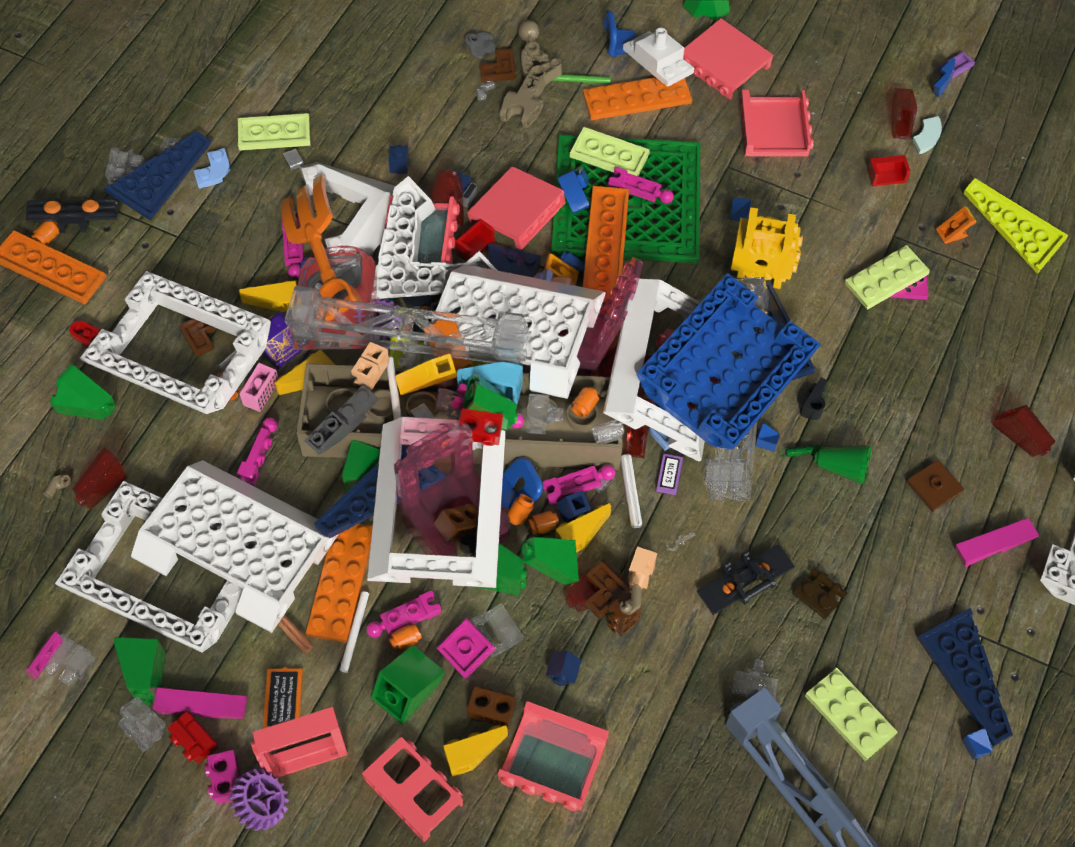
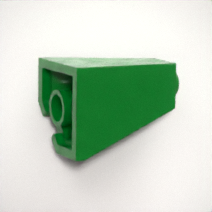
M685 0L683 8L695 18L707 16L712 20H718L730 13L728 0Z
M72 364L58 377L56 386H58L57 393L52 395L50 400L51 406L58 414L104 420L114 412L116 407L111 395Z
M473 373L467 381L463 409L503 414L502 429L505 430L516 424L518 419V413L516 412L517 404L481 376Z
M533 537L522 542L524 563L563 585L579 581L576 540Z

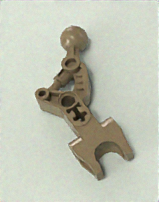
M529 20L524 21L518 30L520 38L526 42L521 56L525 80L518 93L508 91L500 111V120L503 122L508 121L513 115H523L521 120L523 128L530 127L538 118L543 107V101L539 97L546 84L562 75L561 61L559 59L550 60L548 55L540 50V46L536 42L540 29L535 22ZM532 61H538L542 65L534 66Z

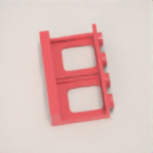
M400 737L362 773V776L368 785L425 842L430 837V832L458 805L460 807L463 805L461 798L463 795L455 786L451 788L446 783L447 778L439 770L436 772L431 767V761L425 755L420 756L416 752V746L409 739L405 741ZM401 749H404L420 766L403 783L397 784L384 771L383 767ZM435 780L450 796V799L432 816H428L413 799L430 781Z

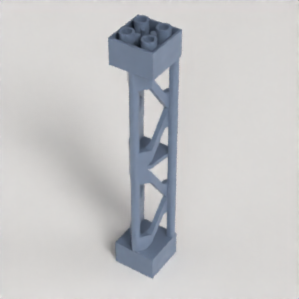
M765 687L760 691L756 689L747 696L748 700L744 703L739 701L731 707V712L727 716L726 727L738 742L744 746L823 847H833L819 829L825 822H827L838 847H846L841 834L843 827L859 847H879L776 721L782 707ZM756 735L758 736V739L767 756L770 766H768V764L764 761V759L760 756V754L749 742ZM773 740L816 792V797L808 796L785 780L772 751L771 742ZM795 797L802 800L818 813L823 814L816 823L812 821Z

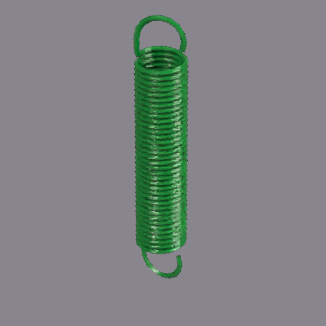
M828 445L804 446L781 450H786L787 457L816 454V451H820L821 446Z

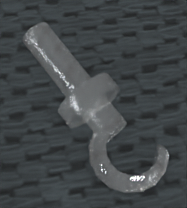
M694 531L683 537L681 535L678 536L679 539L675 540L676 546L674 548H670L668 546L669 542H667L666 548L669 551H675L679 544L684 545L685 541L696 536Z

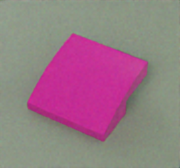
M51 633L27 666L26 673L28 676L36 680L63 642L59 633Z

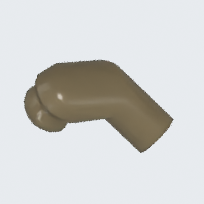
M67 474L53 477L43 495L52 499L58 489L70 485L71 477Z
M632 587L631 599L625 601V603L623 601L620 603L619 607L623 614L630 615L641 607V587Z

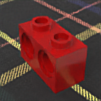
M462 408L458 427V440H462L465 443L478 442L486 446L499 445L503 426V414ZM468 425H472V426H474L475 428L469 430V429H466L465 427L468 426ZM493 428L496 431L489 433L486 429Z

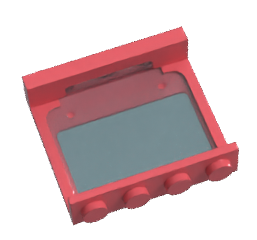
M390 196V197H389V203H388V210H387V216H386L385 229H386L387 222H388L387 217H388L390 205H392L393 196ZM450 197L449 204L433 203L436 210L422 221L418 262L424 264H431V262L453 263L451 252L452 248L455 247L456 216L460 212L459 204H457L454 197Z
M527 701L524 707L523 718L503 768L498 772V779L505 786H517L522 788V791L526 794L534 795L535 793L543 796L542 798L547 802L555 803L556 801L564 804L563 807L568 810L576 811L577 809L581 811L608 740L609 731Z

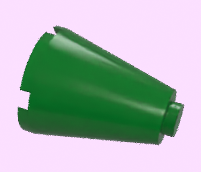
M871 446L821 447L820 451H816L814 462L818 463L819 468L858 484H865L869 471L868 465L871 459Z

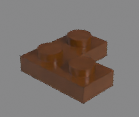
M512 49L495 50L496 63L480 64L481 82L516 80Z
M195 319L179 325L196 358L214 349L207 334L218 330V328Z
M601 561L586 574V578L598 591L585 602V606L600 620L608 613L609 606L627 590L629 592L631 590Z

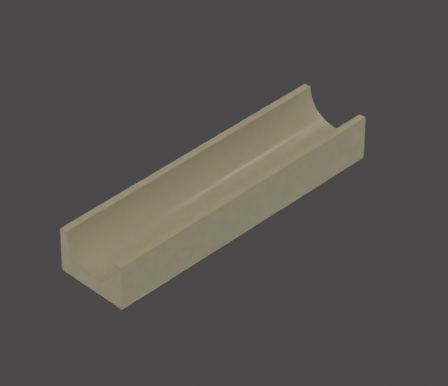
M306 364L297 427V437L302 456L347 458L352 440L377 449L381 448L383 424L394 420L387 367L371 391L379 400L365 414L367 417L344 439L319 455L304 440L332 411L336 413L361 386L354 383L357 378L351 373L354 366ZM395 368V373L398 375L411 368ZM523 373V387L516 412L523 415L524 424L517 429L512 427L508 430L502 429L505 431L503 465H511L515 459L525 457L535 467L586 469L595 466L596 469H601L604 465H611L615 470H619L622 454L623 423L603 413L611 377L576 376L568 399L531 391L530 374ZM457 377L404 395L400 394L398 388L402 417H412L410 411L424 403L436 419L460 420L461 410L451 406L456 396L463 398L456 393L458 389ZM591 387L598 392L599 401L589 415L581 418L572 412V402L583 388ZM423 440L422 447H410V445L404 444L428 462L482 464L483 449L464 450L463 443Z

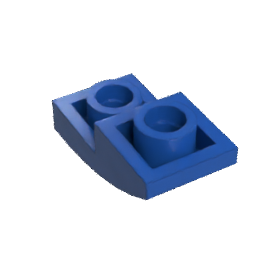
M954 58L949 62L946 61L941 66L940 77L934 83L933 94L937 97L942 95L953 77L956 60Z
M575 171L558 178L573 214L590 207Z

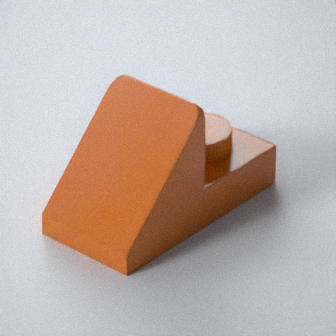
M964 206L936 228V231L943 242L947 244L967 237L966 230L977 221L970 210Z

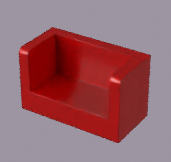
M906 155L870 158L867 172L873 187L907 183L910 168Z
M480 219L456 240V254L467 262L479 251L483 253L488 248V244L495 242L494 228Z

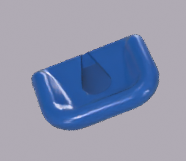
M607 11L603 27L608 32L610 41L608 54L611 57L628 54L623 50V44L635 39L636 33L631 30H617L613 12Z
M519 457L515 459L503 472L501 507L510 508L515 498L519 497L520 494L529 496L533 499L534 503L541 496L543 491L542 480L527 458ZM522 477L525 480V486L521 490L514 492L513 488L516 482Z

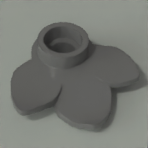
M486 32L478 34L469 33L466 35L465 45L470 49V53L474 57L481 60L484 53H495L496 46L492 42L494 39L493 35Z

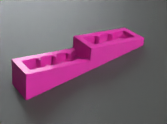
M1027 518L956 544L955 551L964 567H967L998 552L1004 553L1039 537V534L1030 519Z
M157 688L153 709L159 714L183 715L186 711H189L192 715H200L203 718L244 719L248 698L239 695Z

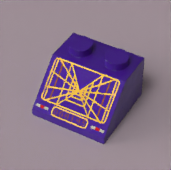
M278 312L269 319L271 324L267 344L262 353L277 370L303 351L295 350L298 331L281 312Z

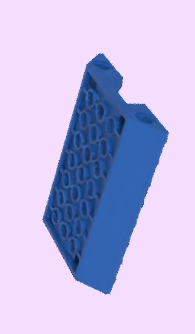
M728 273L642 366L636 375L650 399L710 446L733 450L821 344L793 322L789 321L783 327L756 307L754 304L758 296ZM753 328H759L762 333H756ZM732 352L739 353L741 358H735ZM715 377L719 383H712L709 378ZM687 403H693L696 409L688 408Z

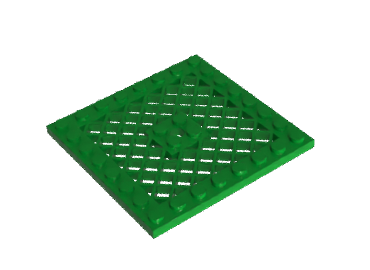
M559 135L556 187L562 189L558 181L559 177L584 168L589 180L593 178L596 181L594 184L588 182L587 189L584 190V194L591 207L592 199L587 195L592 192L593 186L608 187L606 181L610 177H614V172L600 167L592 170L589 168L591 164L571 158L570 151L579 136ZM618 138L650 149L648 159L643 168H649L650 171L645 173L641 170L639 175L641 178L658 184L665 182L668 186L666 188L661 187L660 191L665 189L671 191L673 189L677 193L674 195L672 202L668 204L661 202L658 197L655 202L649 200L646 202V199L629 194L632 199L628 200L626 224L631 228L625 232L627 240H625L623 259L699 263L701 142ZM655 160L659 163L656 167L652 164ZM672 161L677 164L674 168L670 165ZM665 168L668 172L663 174L660 170ZM601 171L605 174L602 178L597 175ZM654 174L659 177L656 181L651 178ZM672 175L677 178L674 182L669 179ZM565 196L566 203L554 215L551 254L562 256L565 251L572 253L576 257H586L589 230L586 224L590 220V213L587 211L589 207L573 214ZM653 203L658 206L655 210L650 207ZM671 204L676 207L673 211L668 208ZM645 210L649 213L646 217L643 216L645 215ZM662 211L667 214L664 218L659 215ZM582 214L586 218L580 221L577 216ZM634 217H637L640 220L636 224L631 220ZM652 218L658 221L655 225L650 222ZM670 219L676 222L673 226L668 223ZM644 224L649 228L645 232L640 228ZM662 225L667 229L663 233L658 229ZM580 228L585 232L582 235L576 233ZM637 232L640 236L635 239L631 234ZM653 232L658 236L654 240L649 236ZM671 233L676 237L672 241L667 237Z

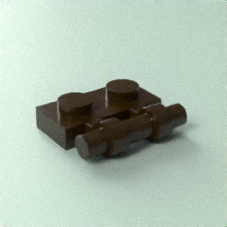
M814 567L810 574L816 579L811 581L806 577L794 590L793 595L826 620L839 605V602L834 597L838 595L844 599L848 593L842 589L843 586L829 579L827 577L828 574L824 571L820 572ZM822 583L831 591L827 593L819 586Z

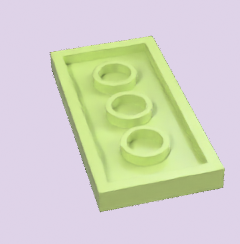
M309 113L238 118L239 150L311 146Z
M583 127L570 151V157L611 172H615L614 168L619 167L627 170V173L639 176L649 156L650 149Z
M906 245L846 279L845 285L868 310L927 276L929 269Z
M838 668L834 669L805 694V697L864 761L869 759L898 733Z

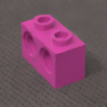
M234 750L207 756L208 764H205V771L207 777L211 779V785H208L210 799L213 798L217 805L232 801L228 799L233 794L230 789L235 785V780L240 777L238 758ZM220 764H227L223 771H217V767ZM225 784H229V790L221 793L220 788Z

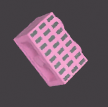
M258 363L240 392L243 406L258 412L262 411L276 388L275 382L278 380V375L275 369Z

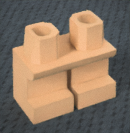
M370 342L351 371L352 375L357 377L354 383L360 386L364 385L372 391L389 364L388 349Z
M637 547L629 568L627 583L630 585V590L635 586L647 589L649 574H653L657 553Z

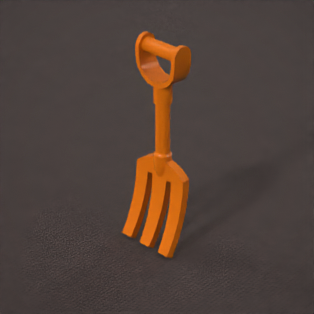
M320 174L313 179V199L317 216L315 217L310 200V190L306 185L297 191V211L301 227L299 228L294 211V200L290 196L282 200L281 214L288 241L292 244L308 242L311 245L323 286L316 295L315 308L321 322L328 327L332 324L333 319L355 305L359 307L363 302L356 288L342 279H337L322 244L321 233L327 228L333 215L326 194V179ZM347 289L349 295L328 308L332 297L337 292Z

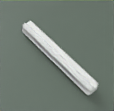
M630 454L621 456V467L630 523L632 528H640L642 526L632 458Z

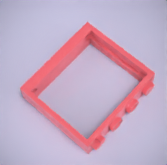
M333 707L252 732L254 740L251 741L254 755H256L260 767L264 768L265 772L272 771V777H281L348 755ZM331 732L332 736L273 755L270 754V751Z

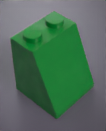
M356 440L351 441L342 473L346 493L379 463L380 449Z
M498 544L496 588H477L520 596L521 590L526 589L528 569L524 568V560L501 544Z
M114 637V645L127 689L138 704L144 706L151 705V703H154L157 688H161L166 659L164 649L158 639Z
M412 645L379 672L371 699L403 725L440 685L445 671Z

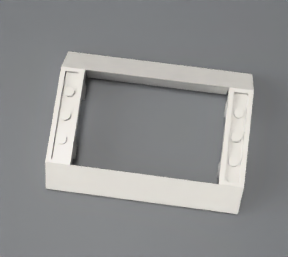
M146 271L124 299L130 309L112 332L104 329L99 332L80 357V360L208 414L221 410L226 406L266 348L271 321ZM157 305L237 336L233 342L237 351L236 355L220 377L212 374L209 376L202 390L120 356Z
M632 279L603 413L634 429L647 425L669 437V447L700 462L705 441L667 411L638 397L640 381L636 374L644 364L654 311L659 313L666 308H670L688 317L701 302L662 280Z
M401 417L383 424L368 581L411 583V577L451 579L455 586L496 588L505 431L502 430L499 445L486 446L478 442L465 443L462 440H458L460 420ZM468 425L465 428L471 430L475 427L472 425ZM493 428L486 429L489 433L496 431ZM423 440L463 443L464 450L483 449L476 558L392 553L402 444H408L410 447H422Z
M123 481L101 514L105 520L104 524L86 551L78 548L55 584L199 652H204L218 641L237 609L243 588L227 580L211 608H203L198 617L199 620L194 626V624L94 579L134 517L137 516L146 521L163 499ZM181 506L176 509L177 512H184L186 510ZM215 523L210 529L214 531L219 530L222 525ZM250 541L246 544L245 547L247 549H252L257 545V543L254 541Z

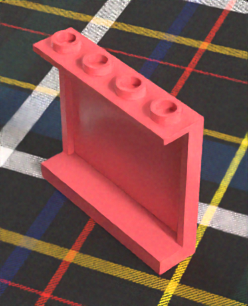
M722 18L686 46L683 54V59L694 67L695 76L701 78L709 86L715 88L730 100L733 98V92L762 67L765 70L771 67L773 58L772 53Z
M742 90L740 108L745 156L809 155L810 149H813V138H810L812 125L808 122L810 121V111H807L809 100L808 97H805V90H802L801 97H750L749 90Z
M512 166L467 213L470 225L473 226L482 219L493 227L494 230L514 239L516 248L522 250L560 210L566 201L564 190Z

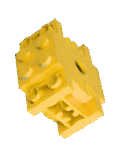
M750 207L748 219L740 218L731 270L738 271L736 280L739 282H744L745 275L757 280L772 279L774 280L773 287L780 289L782 282H786V279L790 280L792 273H796L797 264L800 259L801 251L799 250L803 236L800 235L798 223H795L796 215L788 214L787 221L769 216L757 217L758 209Z

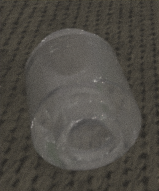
M617 420L601 423L593 428V436L597 444H606L620 440L624 434V427Z

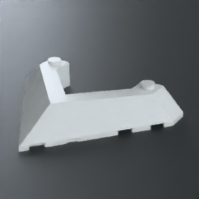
M319 162L299 166L304 184L310 190V195H313V179L322 174L326 179L325 186L327 192L331 194L334 192L341 195L343 199L362 204V207L342 235L325 239L327 254L336 251H353L363 254L370 259L374 254V250L379 245L381 246L389 197L393 196L394 187L396 186ZM361 257L332 267V269H335L336 276H342L357 263L360 268Z
M409 176L394 187L392 205L389 208L388 222L384 230L378 256V265H376V299L378 297L383 299L443 294L451 271L463 264L498 271L480 251L466 263L446 264L431 262V264H424L418 262L421 223L436 209L432 200Z

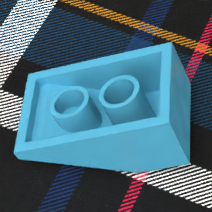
M497 362L458 369V387L460 384L467 385L468 379L475 373L515 404L518 403L523 387V366L514 362Z

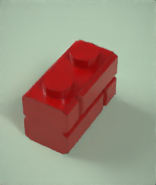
M186 711L167 728L171 734L168 738L176 747L181 745L184 748L182 754L189 762L194 760L197 764H201L207 756L218 749L216 741L189 711Z

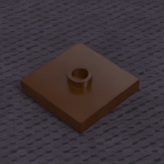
M939 460L924 468L906 482L932 512L964 491V488Z

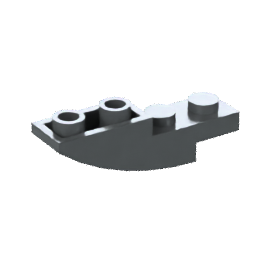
M362 385L336 413L332 411L304 441L319 455L344 439L367 417L365 414L379 400L378 397Z

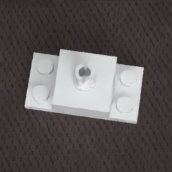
M665 28L656 29L654 34L649 31L623 44V50L667 87L694 73V67L683 59L684 47L669 36Z

